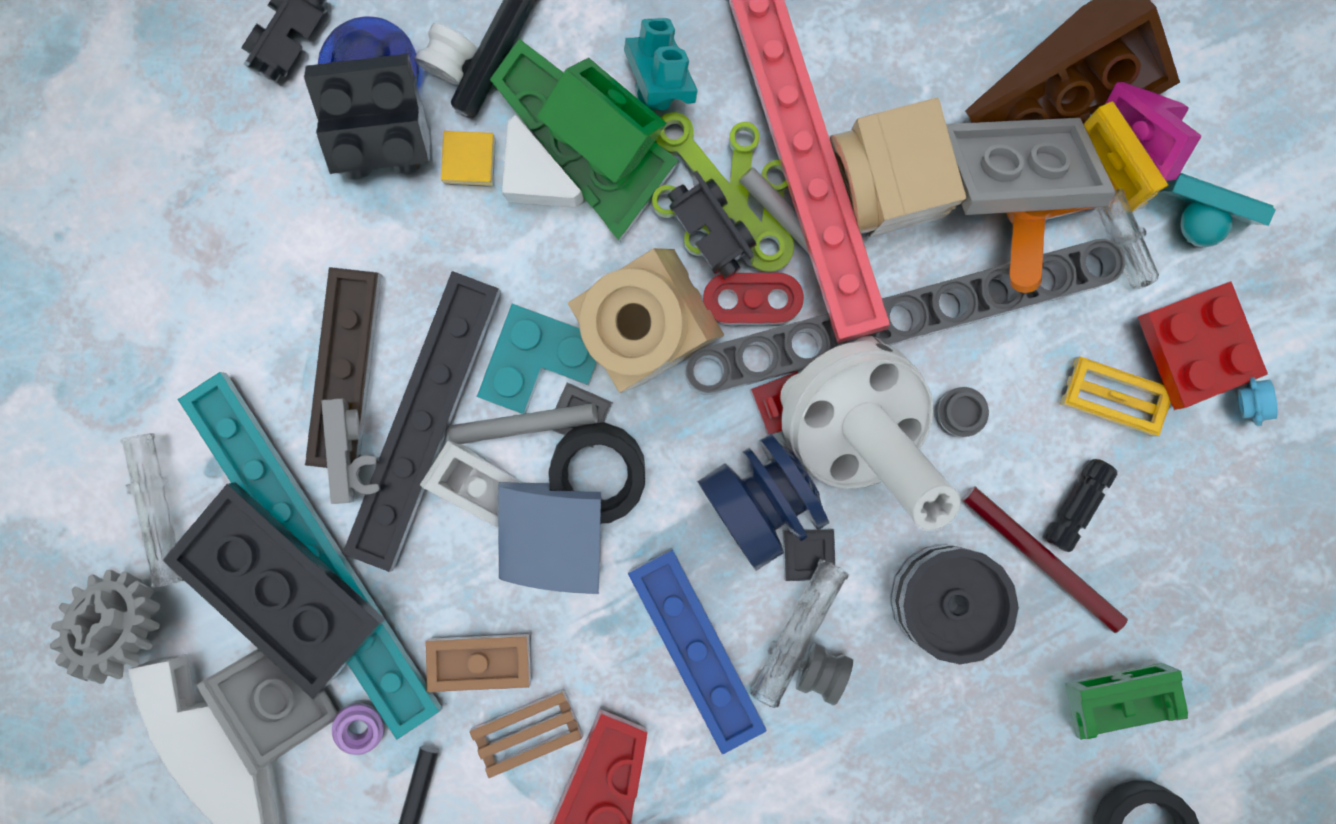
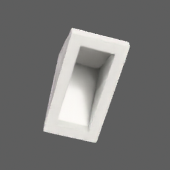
M516 115L508 120L502 194L507 202L576 208L584 202L581 190Z

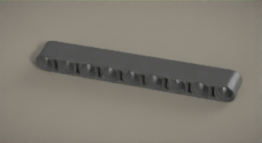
M1096 239L1043 254V266L1053 272L1056 280L1052 291L1044 289L1041 285L1038 289L1029 293H1021L1014 290L1010 285L1009 263L882 298L890 326L887 330L866 336H874L891 346L1094 290L1117 280L1121 276L1126 265L1125 254L1118 244L1108 239ZM1089 253L1098 256L1103 263V272L1100 277L1090 273L1086 266V259ZM992 279L1001 281L1008 290V298L1004 304L996 303L989 295L988 286ZM948 292L958 298L961 309L956 318L946 316L941 311L939 299L942 293ZM894 306L906 307L911 312L913 323L909 331H901L893 326L890 320V313ZM827 313L701 348L695 351L688 359L685 369L686 380L690 388L696 393L714 395L804 370L823 353L848 342L837 343L829 314ZM807 332L815 337L818 349L814 357L802 358L794 352L792 339L796 333ZM758 345L767 350L770 356V363L766 370L754 372L745 366L743 352L747 347ZM710 358L718 362L722 369L721 380L714 385L708 386L698 382L693 370L698 361Z

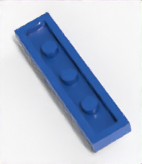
M671 549L629 571L628 575L721 754L723 755L767 732L757 709L674 550Z

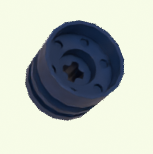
M768 434L759 440L769 460L766 464L763 465L750 448L742 451L743 459L750 472L743 479L729 465L724 463L697 481L755 571L784 553L776 530L783 525L798 540L803 541L808 538L797 517L801 513H804L818 530L830 523L823 510L820 493L797 457L783 447L772 434Z

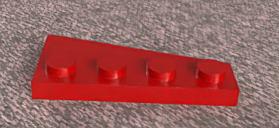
M599 709L550 824H632L634 802L638 793L648 734L645 727Z

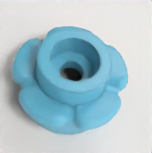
M1252 377L1249 380L1250 382L1246 384V388L1238 389V404L1242 418L1251 417L1256 426H1262V421L1277 419L1276 393L1270 379L1256 381Z

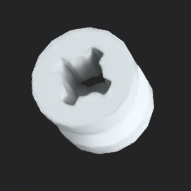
M433 23L428 31L430 41L426 48L418 51L414 61L434 76L446 82L459 85L463 77L462 66L465 60L473 58L477 47L460 33L444 25Z

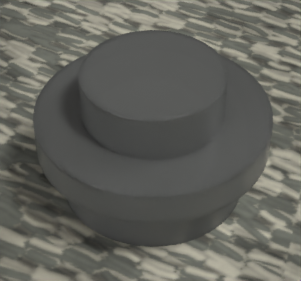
M958 387L952 389L939 402V422L948 433L954 436H973L980 432L988 421V403L984 396L973 388Z

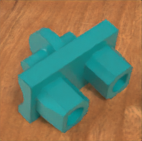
M668 18L643 19L641 21L639 37L625 38L624 45L625 55L637 81L635 94L648 108L655 110H666L675 99L681 100L686 104L696 103L698 93L688 70V56L684 49L677 46L674 39L675 28L671 19Z

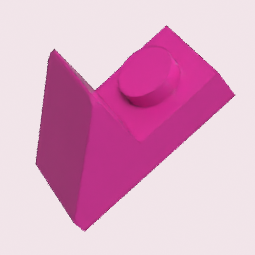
M1117 82L1106 104L1111 101L1114 102L1166 181L1176 180L1202 137L1201 134L1182 121L1189 107L1179 101L1128 83Z

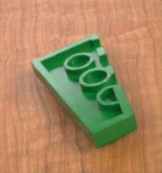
M519 39L490 78L491 82L526 126L534 133L551 157L581 190L585 200L596 211L617 240L621 242L651 202L655 190L665 183L680 161L654 142L637 168L618 182L614 183L609 178L597 174L589 166L586 158L570 145L558 141L550 133L549 127L536 117L564 72Z

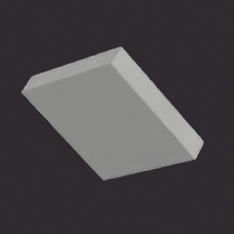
M259 649L196 685L250 775L258 772L331 724L338 714L325 691L312 699Z

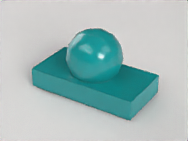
M1180 173L1176 180L1166 181L1168 186L1159 191L1191 203L1181 215L1180 227L1187 241L1198 247L1207 248L1222 242L1231 232L1233 218L1249 224L1269 226L1276 210L1273 208L1274 205Z

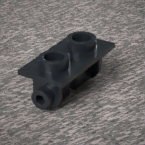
M270 0L267 6L274 10L275 14L266 28L256 23L242 45L241 49L249 53L244 65L248 67L252 60L256 59L262 63L258 72L269 80L276 83L280 75L286 77L288 70L303 48L287 37L288 32L292 29L308 39L322 15L327 11L324 7L327 0Z
M695 171L693 173V188L688 190L682 184L667 195L672 202L669 208L674 212L689 236L704 226L707 227L710 234L696 242L695 245L712 268L713 273H720L725 280L741 269L737 263V260L743 257L748 266L753 264L755 255L751 249L757 245L744 223L739 220L733 224L724 211L723 207L728 204V201L717 183L712 178L705 182L699 172Z

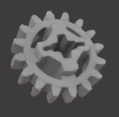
M110 569L106 570L103 579L94 574L88 576V588L85 590L76 586L71 589L74 597L71 604H60L59 609L65 614L62 621L52 623L51 629L60 632V637L50 644V649L61 653L55 663L68 669V675L84 681L90 680L98 684H104L107 676L118 680L123 678V665L129 664L137 667L140 664L137 652L140 648L151 650L153 644L146 639L147 634L159 629L160 623L150 619V616L160 609V604L150 600L154 590L143 584V580L124 571L122 574H119Z

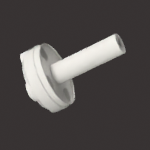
M864 336L854 342L840 345L823 353L801 373L792 376L786 381L780 394V400L783 405L782 431L787 446L805 470L823 483L838 488H861L882 482L917 526L924 530L940 529L955 518L961 504L959 493L920 451L932 423L933 401L931 392L920 371L900 351L874 336Z

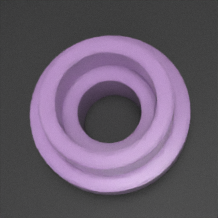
M362 703L344 707L335 716L332 724V738L335 744L343 752L352 755H361L373 750L381 741L384 731L383 720L379 712L370 705ZM359 720L366 723L367 729L361 734H354L350 732L348 726L352 722Z

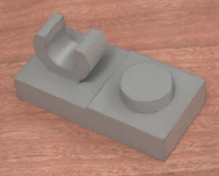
M345 399L321 400L331 504L354 502L353 489L361 494L378 492L380 484H363L358 476L359 470L363 466L378 464V458L364 455L356 458L351 463L350 451H352V440H360L357 409L349 410L348 401Z

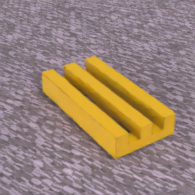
M1113 101L1099 107L1083 124L1117 196L1129 213L1145 206L1148 203L1147 201L1153 199L1158 194L1157 192L1168 186V183Z
M1081 356L1075 357L1072 365L1074 370L1072 376L1068 377L1066 383L1068 388L1066 394L1062 395L1060 405L1150 436H1160L1171 403L1164 385ZM1088 372L1158 396L1157 405L1084 380L1085 374ZM1083 391L1153 415L1152 420L1149 422L1079 398V392Z

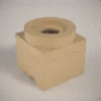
M939 97L857 118L851 130L830 136V142L860 234L868 232L870 238L942 219L949 215L951 210L956 208V205H960L967 199Z
M653 248L620 270L606 274L595 282L590 289L568 302L580 325V333L586 349L594 360L606 369L619 393L642 386L692 356L695 351L707 347L725 336L711 311L707 310L700 297L702 296L699 290L694 288L688 277L689 273L675 249Z

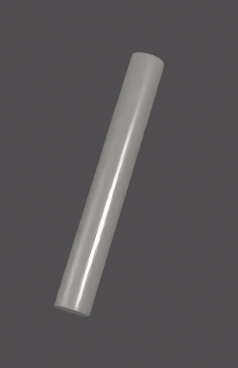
M751 167L739 179V182L809 254L796 211L754 167Z
M591 403L449 425L448 438L451 442L462 444L595 424L598 422L596 405Z

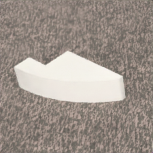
M187 654L148 661L128 669L137 707L155 749L166 769L182 791L212 824H278L268 765L250 775L206 701L195 702Z

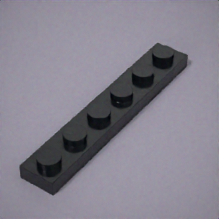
M451 272L382 449L378 464L369 485L380 484V490L373 494H365L344 547L343 555L388 572L394 570L425 490L420 484L437 459L500 296L501 290L499 288L457 272Z

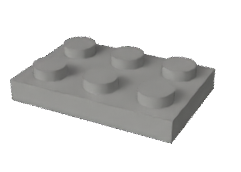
M1080 118L946 124L967 198L961 203L965 215L1103 207L1109 205L1116 193Z

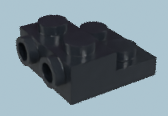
M409 53L307 65L305 67L304 80L318 119L316 135L329 174L343 173L348 179H361L368 176L373 169L393 167V170L397 173L407 174L419 169L422 163H429L431 138Z

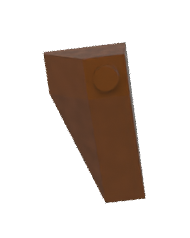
M1092 0L1083 5L965 110L970 123L1080 118L1082 123H1085L1090 115L1106 104L1117 82H1125L1156 94H1161L1179 84V76L1157 7L1151 0Z

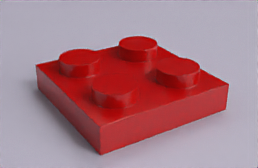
M1232 281L1138 316L1139 323L1174 410L1187 408L1250 382L1249 380L1252 377L1256 380L1268 375Z

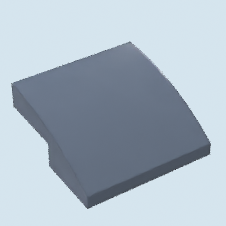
M499 482V579L543 590L599 594L601 492L550 491L549 483Z

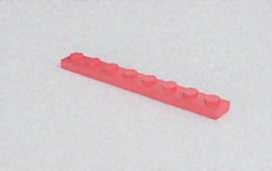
M729 0L837 343L887 330L890 323L785 1Z

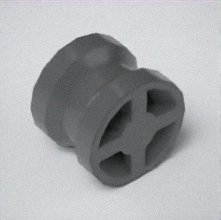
M816 642L813 643L798 674L796 690L803 693L814 691L822 695L824 702L833 706L836 705L849 681L853 668V659L844 654L835 657L827 653L825 646Z

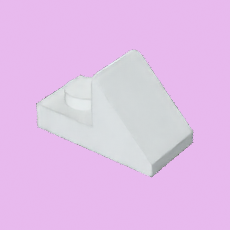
M447 441L420 485L431 493L498 528L499 482H523L486 462L468 447Z

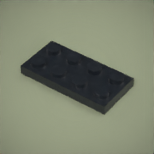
M236 482L228 483L224 486L162 560L312 699L319 696L385 621L382 615Z

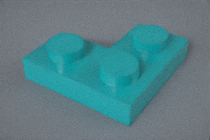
M512 303L477 397L521 414H526L543 369L589 386L598 362L594 360L586 349L581 337L580 328Z

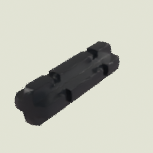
M1092 459L1082 474L1085 477L1084 481L1077 482L1058 515L1062 519L1059 523L1054 522L1046 535V540L1051 545L1065 552L1074 550L1081 538V535L1078 534L1079 530L1082 528L1086 529L1105 497V494L1102 492L1103 489L1106 487L1110 488L1118 474L1116 468L1101 459Z

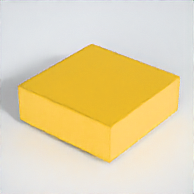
M443 130L441 181L445 184L493 186L495 135L484 132Z

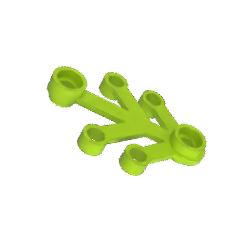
M677 112L663 115L661 119L667 124L655 142L673 156L679 155L693 173L695 171L699 172L705 182L712 178L717 183L728 201V204L723 207L724 211L735 223L741 220L756 242L757 246L751 249L755 255L751 266L765 273L776 272L784 268L793 256L794 242L792 236L764 207L762 220H759L748 206L749 191L739 182V179L752 165V155L760 139L757 127L750 122H739L731 129L729 145L733 150L729 183L693 140L694 128L690 119ZM671 124H677L682 127L684 133L678 139H670L665 135L666 127ZM740 131H747L753 136L754 141L749 146H741L736 142L735 135ZM780 160L770 161L764 166L761 175L767 181V173L770 170L778 169L783 172ZM786 179L780 185H774L769 182L784 198V190L788 187ZM662 185L653 193L652 206L659 216L664 218L675 216L671 209L661 208L657 201L662 194L670 193L676 187ZM706 226L698 230L706 235L710 234ZM685 232L684 246L686 250L692 255L702 256L699 249L690 244V236ZM766 238L775 240L778 244V252L774 255L764 254L760 249V242Z

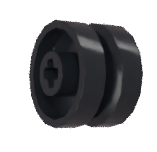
M949 544L927 547L909 558L895 577L891 596L895 620L905 636L936 659L959 665L983 661L1000 650L1015 629L1019 610L1015 585L1003 566L984 553ZM955 596L954 600L958 606L954 611H951L948 604L950 599Z

